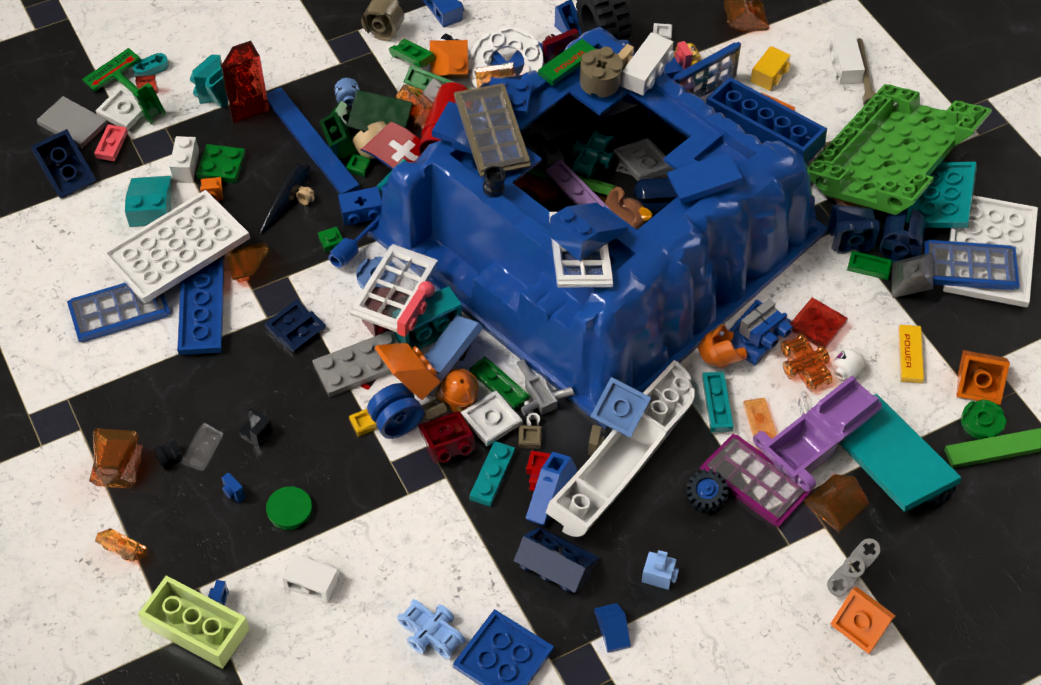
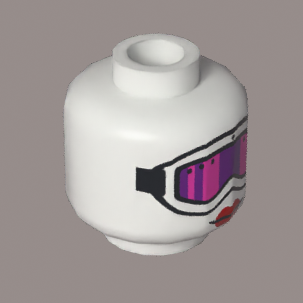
M854 348L843 349L832 362L834 374L840 380H847L851 376L856 378L865 366L864 356Z

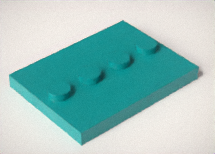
M941 162L930 175L934 177V181L917 201L908 207L906 228L912 208L918 210L924 216L926 228H969L977 170L976 162Z

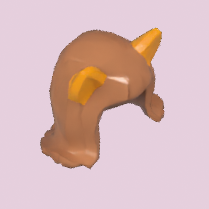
M621 187L613 188L605 201V204L612 212L636 230L652 218L653 214L651 211L645 208L641 202L624 196L625 194Z

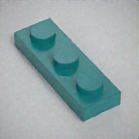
M724 371L703 372L702 382L710 432L733 431L734 426Z
M494 441L469 495L471 501L491 507L515 454V447Z

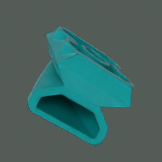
M210 55L192 70L190 81L195 84L193 95L199 99L200 104L213 102L224 108L235 99L236 64L229 63L223 65L221 55Z

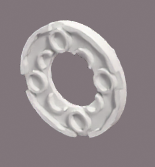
M500 27L499 30L484 34L474 44L468 58V71L474 86L479 88L483 83L490 82L492 76L488 69L489 60L496 51L502 48H514L523 55L525 64L523 71L519 75L532 70L538 72V69L544 66V56L537 40L527 31L517 27Z

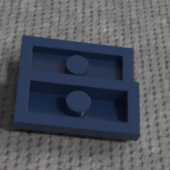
M296 299L267 321L264 327L285 347L295 352L326 328V325L313 311L309 312Z

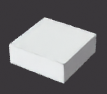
M654 23L653 33L671 40L672 25Z

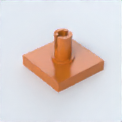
M855 586L830 625L866 653L870 654L895 618V615Z

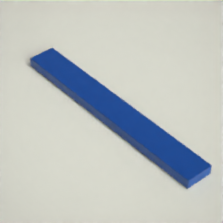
M279 87L264 94L265 101L338 193L343 194L359 190L360 187L357 181L283 89Z

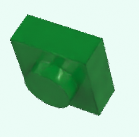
M337 226L318 232V238L325 253L331 251L343 240Z

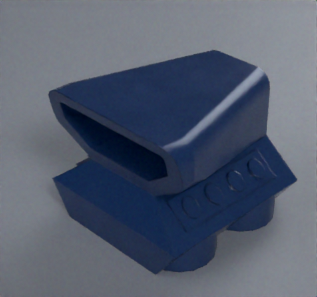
M845 205L832 206L827 226L829 234L834 236L832 250L844 254L851 250L868 252L874 249L880 228L879 220H875L873 209Z

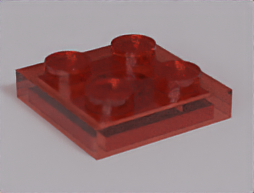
M812 297L791 321L790 325L793 327L792 332L825 350L846 325L848 318Z

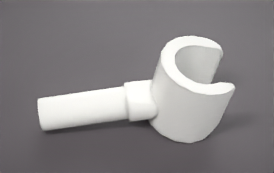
M533 411L528 413L526 425L531 426L530 420H536L539 426V415L533 413Z

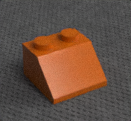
M963 350L958 371L956 396L980 401V399L989 400L1001 405L1010 365L1008 359Z

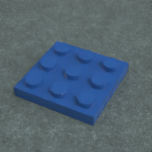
M494 609L454 661L453 668L478 685H529L554 651V646Z

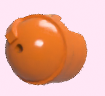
M721 324L715 330L707 333L698 346L702 360L710 366L725 368L730 366V364L745 360L747 358V350L743 347L734 348L731 343L734 332L728 331L725 324Z
M450 370L438 386L436 398L441 402L445 401L449 404L452 412H462L477 402L479 392L478 381L467 370Z

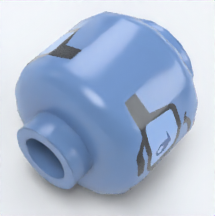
M342 78L335 84L334 91L338 103L343 101L348 107L353 106L356 92L360 90L357 81L351 78Z

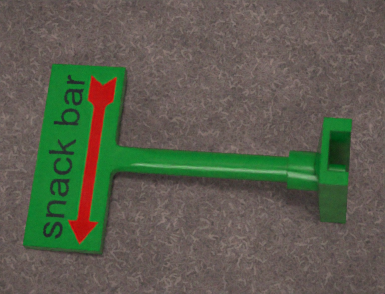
M127 48L82 79L94 92L111 80L117 79L133 94L142 113L150 124L154 123L153 118L160 113L163 116L167 114L151 84L147 83L138 89L122 74L141 61L140 57L130 48Z

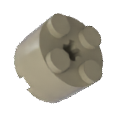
M372 0L363 14L361 24L368 34L371 32L375 35L374 38L388 41L396 35L405 19L404 12L399 6L398 0Z
M606 46L583 54L580 66L581 88L589 95L591 93L598 94V97H608L615 94L619 90L622 79L623 62L620 56L613 52L612 48Z

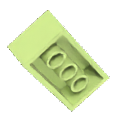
M165 576L138 613L144 627L222 669L250 630L245 616L168 576Z

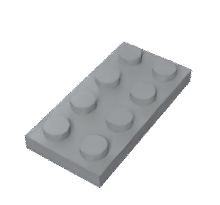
M392 330L312 360L313 366L329 398L392 373L374 349L377 345L398 343Z

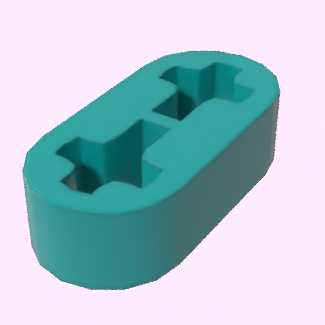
M156 53L141 59V61L133 65L135 77L145 79L165 71L169 66L167 56L163 53Z

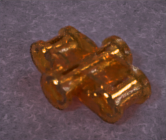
M803 334L797 335L795 339L790 341L785 340L781 342V350L788 359L783 362V370L789 379H794L799 374L807 389L811 392L821 385L832 383V375L825 366L830 362V356L825 347L819 346L814 351Z

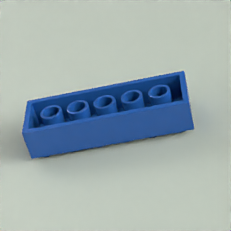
M731 77L706 98V105L712 106L716 113H722L725 118H730L740 125L746 134L756 136L761 144L766 140L771 142L781 141L797 151L803 157L805 163L825 146L826 127Z

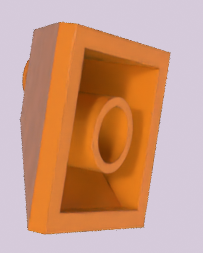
M430 40V51L435 56V60L430 62V73L446 79L468 78V40Z

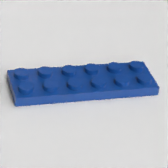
M225 255L181 281L177 346L179 355L222 352Z

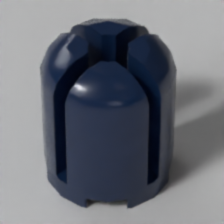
M668 178L641 179L636 183L633 196L639 198L638 201L651 211L652 217L677 198Z
M907 208L897 215L888 213L880 242V253L882 251L883 255L892 260V262L920 256L922 253L926 220L914 208H912L906 231L903 228Z

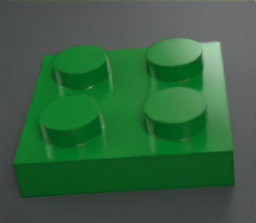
M206 144L196 173L197 179L221 177L222 182L236 184L246 155L245 149Z

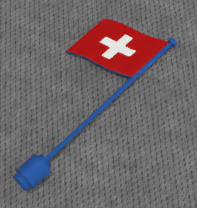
M390 122L360 151L376 157L393 169L402 159H405L407 162L416 161L419 157L418 146L421 139L406 128ZM380 215L355 240L344 238L330 251L328 258L332 265L337 268L346 266L359 253L357 242L379 222Z

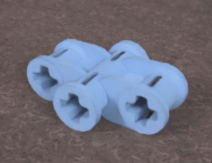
M413 599L408 609L403 614L397 616L399 623L414 634L413 637L409 636L407 642L420 654H423L426 651V646L429 645L442 657L450 659L452 657L451 653L456 647L465 642L463 635L448 624V622L454 620V615L441 604L436 607V611L433 614L422 603Z

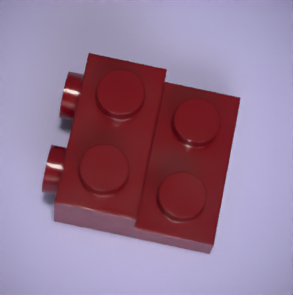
M460 411L418 425L419 432L426 443L427 451L434 463L439 461L445 463L451 457L460 454L468 455L472 450L476 449L474 435Z

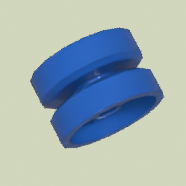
M403 383L391 384L381 389L370 399L367 405L369 416L376 423L381 435L388 439L398 438L409 433L417 427L424 416L423 407L415 399L414 393Z

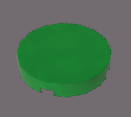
M980 399V401L969 402L964 407L961 415V424L964 430L977 439L1000 436L1007 423L1002 408L989 400Z
M294 486L283 487L276 490L269 497L266 504L267 516L277 528L283 530L297 529L310 519L312 514L311 499L301 488Z

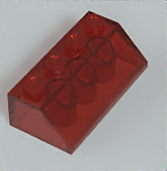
M252 41L233 46L222 63L221 69L233 123L269 111L260 55Z

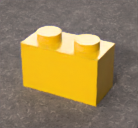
M770 46L752 68L750 82L771 91L775 85L780 83L782 75L788 73L791 67V63H789L791 55Z

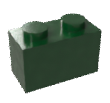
M337 112L319 121L330 148L340 161L357 152L352 143L353 140L348 128Z

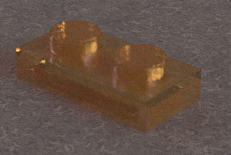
M112 528L97 533L95 542L102 545L105 550L113 551L121 555L122 559L130 562L145 557L148 550L147 547Z

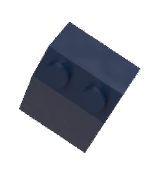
M68 129L31 146L35 159L60 199L96 182L93 173Z

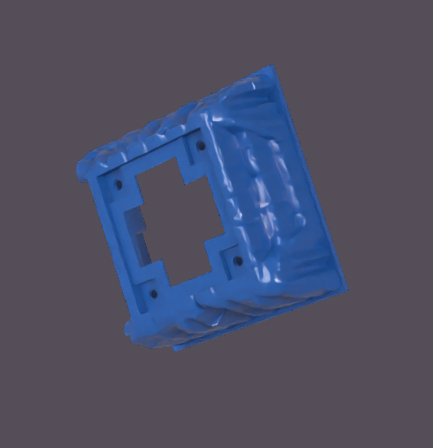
M597 27L584 32L579 38L568 44L565 50L583 39L596 49L606 46L612 48L613 52L618 54L626 44L630 45L628 40H618L605 29ZM580 67L553 86L541 78L536 70L524 73L521 80L533 81V88L527 117L515 116L520 131L569 94L600 116L622 99L624 102L640 105L647 111L648 119L654 115L687 138V140L663 158V161L673 169L729 152L744 182L735 187L681 204L677 197L638 230L604 206L603 208L628 227V231L607 243L613 287L558 288L552 239L548 236L550 211L513 184L542 161L539 156L527 147L526 150L531 167L506 172L504 193L499 197H490L483 192L484 177L479 175L473 154L453 149L452 142L445 140L429 144L415 162H402L393 167L387 184L382 186V210L379 222L368 232V235L386 250L394 244L438 260L437 268L429 279L434 284L435 290L437 291L449 286L462 304V312L473 321L480 323L486 332L520 360L524 359L531 369L541 374L557 390L571 387L574 395L567 398L587 415L591 416L611 377L643 393L674 360L680 364L698 348L701 340L707 333L715 330L719 325L725 324L827 233L828 227L816 218L814 210L815 197L812 195L808 166L797 151L781 141L771 142L766 140L761 144L756 136L746 134L740 125L730 118H725L722 113H716L713 107L706 105L701 98L690 92H685L682 85L676 83L664 73L656 77L653 87L651 89L648 88L644 95H640L620 85L619 90L615 94L608 97H598V94L591 93L589 95L581 88ZM482 104L479 107V112H484ZM490 115L493 127L508 124L506 115ZM510 129L495 131L499 144L514 141ZM491 132L483 134L478 143L479 148L495 145ZM516 145L501 148L504 160L520 157ZM496 149L481 152L485 164L500 161ZM562 252L563 260H577L569 252ZM593 252L584 260H601L600 252ZM399 259L405 265L408 263V261ZM413 263L409 267L419 277L422 276L426 269ZM585 266L586 275H603L602 266ZM564 267V274L582 275L581 267ZM596 421V422H597L598 424H600L603 428H605V429L608 428L607 426L603 425L602 423Z

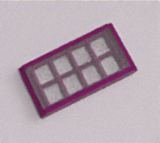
M734 433L700 467V470L705 469L706 472H709V469H713L714 473L718 471L721 477L724 476L730 494L778 528L812 492V490L809 492L803 490L785 473H781L767 456Z

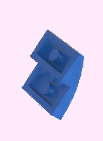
M449 101L432 129V137L452 142L453 149L472 154L457 104ZM467 108L468 114L475 113L474 111ZM485 118L470 119L474 131L487 129L488 122ZM483 134L476 135L478 143L482 138Z

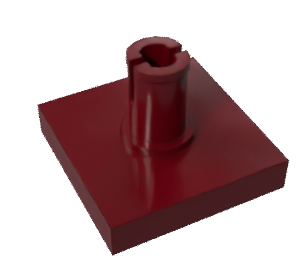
M576 28L557 36L551 34L550 37L548 35L542 41L544 65L564 52L567 45L573 40L579 38V31Z

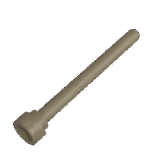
M858 38L857 43L865 68L863 75L865 93L862 97L863 105L865 106L876 93L872 90L864 43L861 38Z

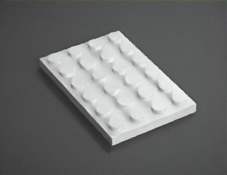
M204 190L101 254L104 260L142 302L146 304L249 240L250 235L241 224Z
M973 195L969 228H951L949 241L1016 247L1020 287L1014 290L944 285L943 291L1028 307L1038 207ZM949 250L947 254V261H950ZM954 251L955 261L968 262V254L965 251ZM972 252L973 262L986 263V253ZM990 253L991 264L1005 265L1004 254ZM946 266L945 276H951L950 266ZM955 266L956 277L969 278V267ZM974 268V278L988 279L987 269ZM992 269L993 280H1006V271Z

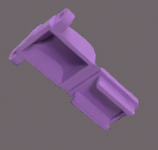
M851 376L773 439L765 432L759 431L753 436V441L781 473H785L803 490L809 492L816 486V481L810 473L831 458L836 450V445L841 440L843 441L881 410L882 403L877 396H873L856 381L854 376Z

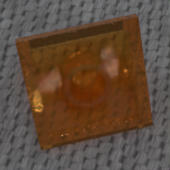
M403 84L395 98L413 102L414 105L408 127L415 131L425 124L433 102L422 94L423 91L421 89Z
M833 474L804 501L806 506L837 532H840L869 503L856 477Z

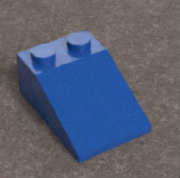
M596 202L567 206L552 215L548 236L577 260L581 261L628 231V227Z

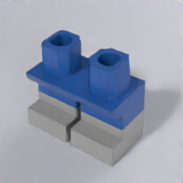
M770 298L741 320L739 333L757 347L763 344L771 350L779 341L775 334L779 333L783 338H786L792 333L793 327L786 321L788 314L779 312L775 308L776 303Z

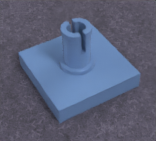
M611 377L590 418L631 438L651 397Z

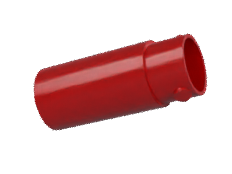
M448 82L438 89L421 133V141L418 146L419 156L429 144L442 140L432 137V129L448 102L456 103L454 92L469 90L464 85ZM473 101L465 102L466 108L471 109Z

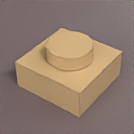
M626 44L618 53L623 62V70L634 55V47Z

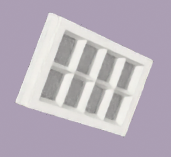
M549 212V223L551 216L557 212ZM552 239L558 288L613 287L608 244L579 261Z
M392 244L352 306L350 315L397 332L398 319L416 293L419 284L423 281H429L437 268L438 260Z

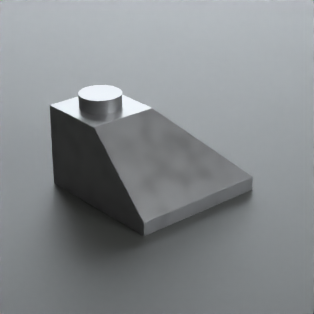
M932 253L892 262L891 296L893 298L933 289Z

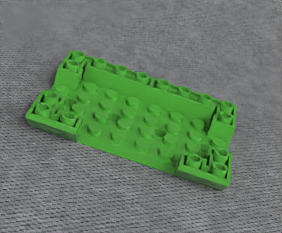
M884 84L808 166L810 180L824 195L897 215L917 201L934 181V177L930 176L931 173L957 144L975 133L992 113V109L955 100L947 110H940L920 105V93L918 91Z

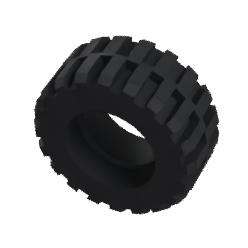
M576 0V14L581 34L601 27L618 40H628L630 45H632V19L626 0Z

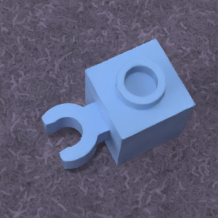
M658 550V553L649 551L643 570L642 582L669 590L671 582H676L679 569L675 568L676 559L667 557L668 553Z

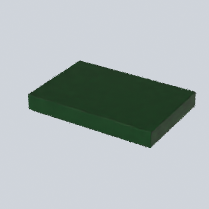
M357 90L347 128L366 132L369 130L368 125L383 121L386 125L393 122L407 129L414 104L410 101Z

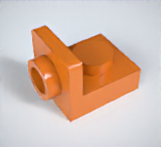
M221 177L201 179L200 192L206 190L216 201H223Z

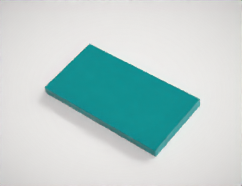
M878 394L873 396H877L882 403L881 410L851 435L839 442L849 455L904 512L961 483V476Z

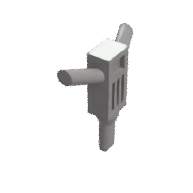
M524 359L517 362L525 376V389L533 400L521 407L524 416L537 408L541 415L557 409L558 399L574 395L571 387L551 392L541 374H534Z

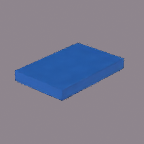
M729 152L667 172V177L681 204L744 183L743 177Z
M757 299L729 330L734 332V337L731 341L734 348H745L747 350V358L745 360L755 366L770 349L763 344L757 347L740 334L739 329L741 320L763 304ZM787 318L786 321L791 325L792 320ZM779 333L775 334L778 338L781 337Z

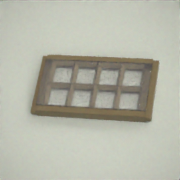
M503 83L454 92L457 108L481 177H484V171L491 166L501 167L505 172L531 167L530 159Z

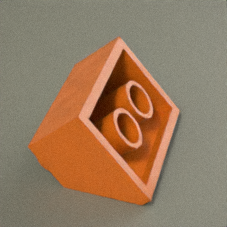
M408 343L377 345L374 348L392 374L419 399L423 400L441 382L436 376L438 371L431 365V362L417 346L412 348Z

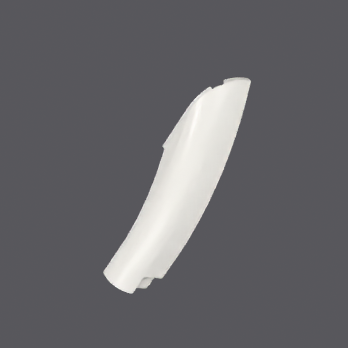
M674 360L643 392V394L651 397V400L631 438L612 430L588 461L549 502L545 513L564 526L562 532L565 534L579 537L589 530L643 468L690 408L694 399L695 388L692 387V378L677 361Z

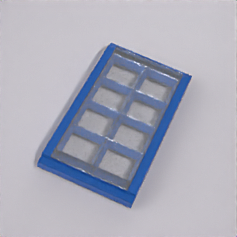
M734 42L677 73L673 80L682 85L685 92H690L699 98L709 94L729 77L735 79L741 43Z
M940 240L923 242L924 254H933V285L1014 290L1020 287L1016 247Z
M126 283L74 297L67 301L79 342L93 340L171 315L164 293L144 304Z

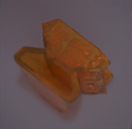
M94 429V463L89 482L96 486L130 488L136 482V472L138 464L142 460L141 451L143 446L137 445L139 435L136 431Z

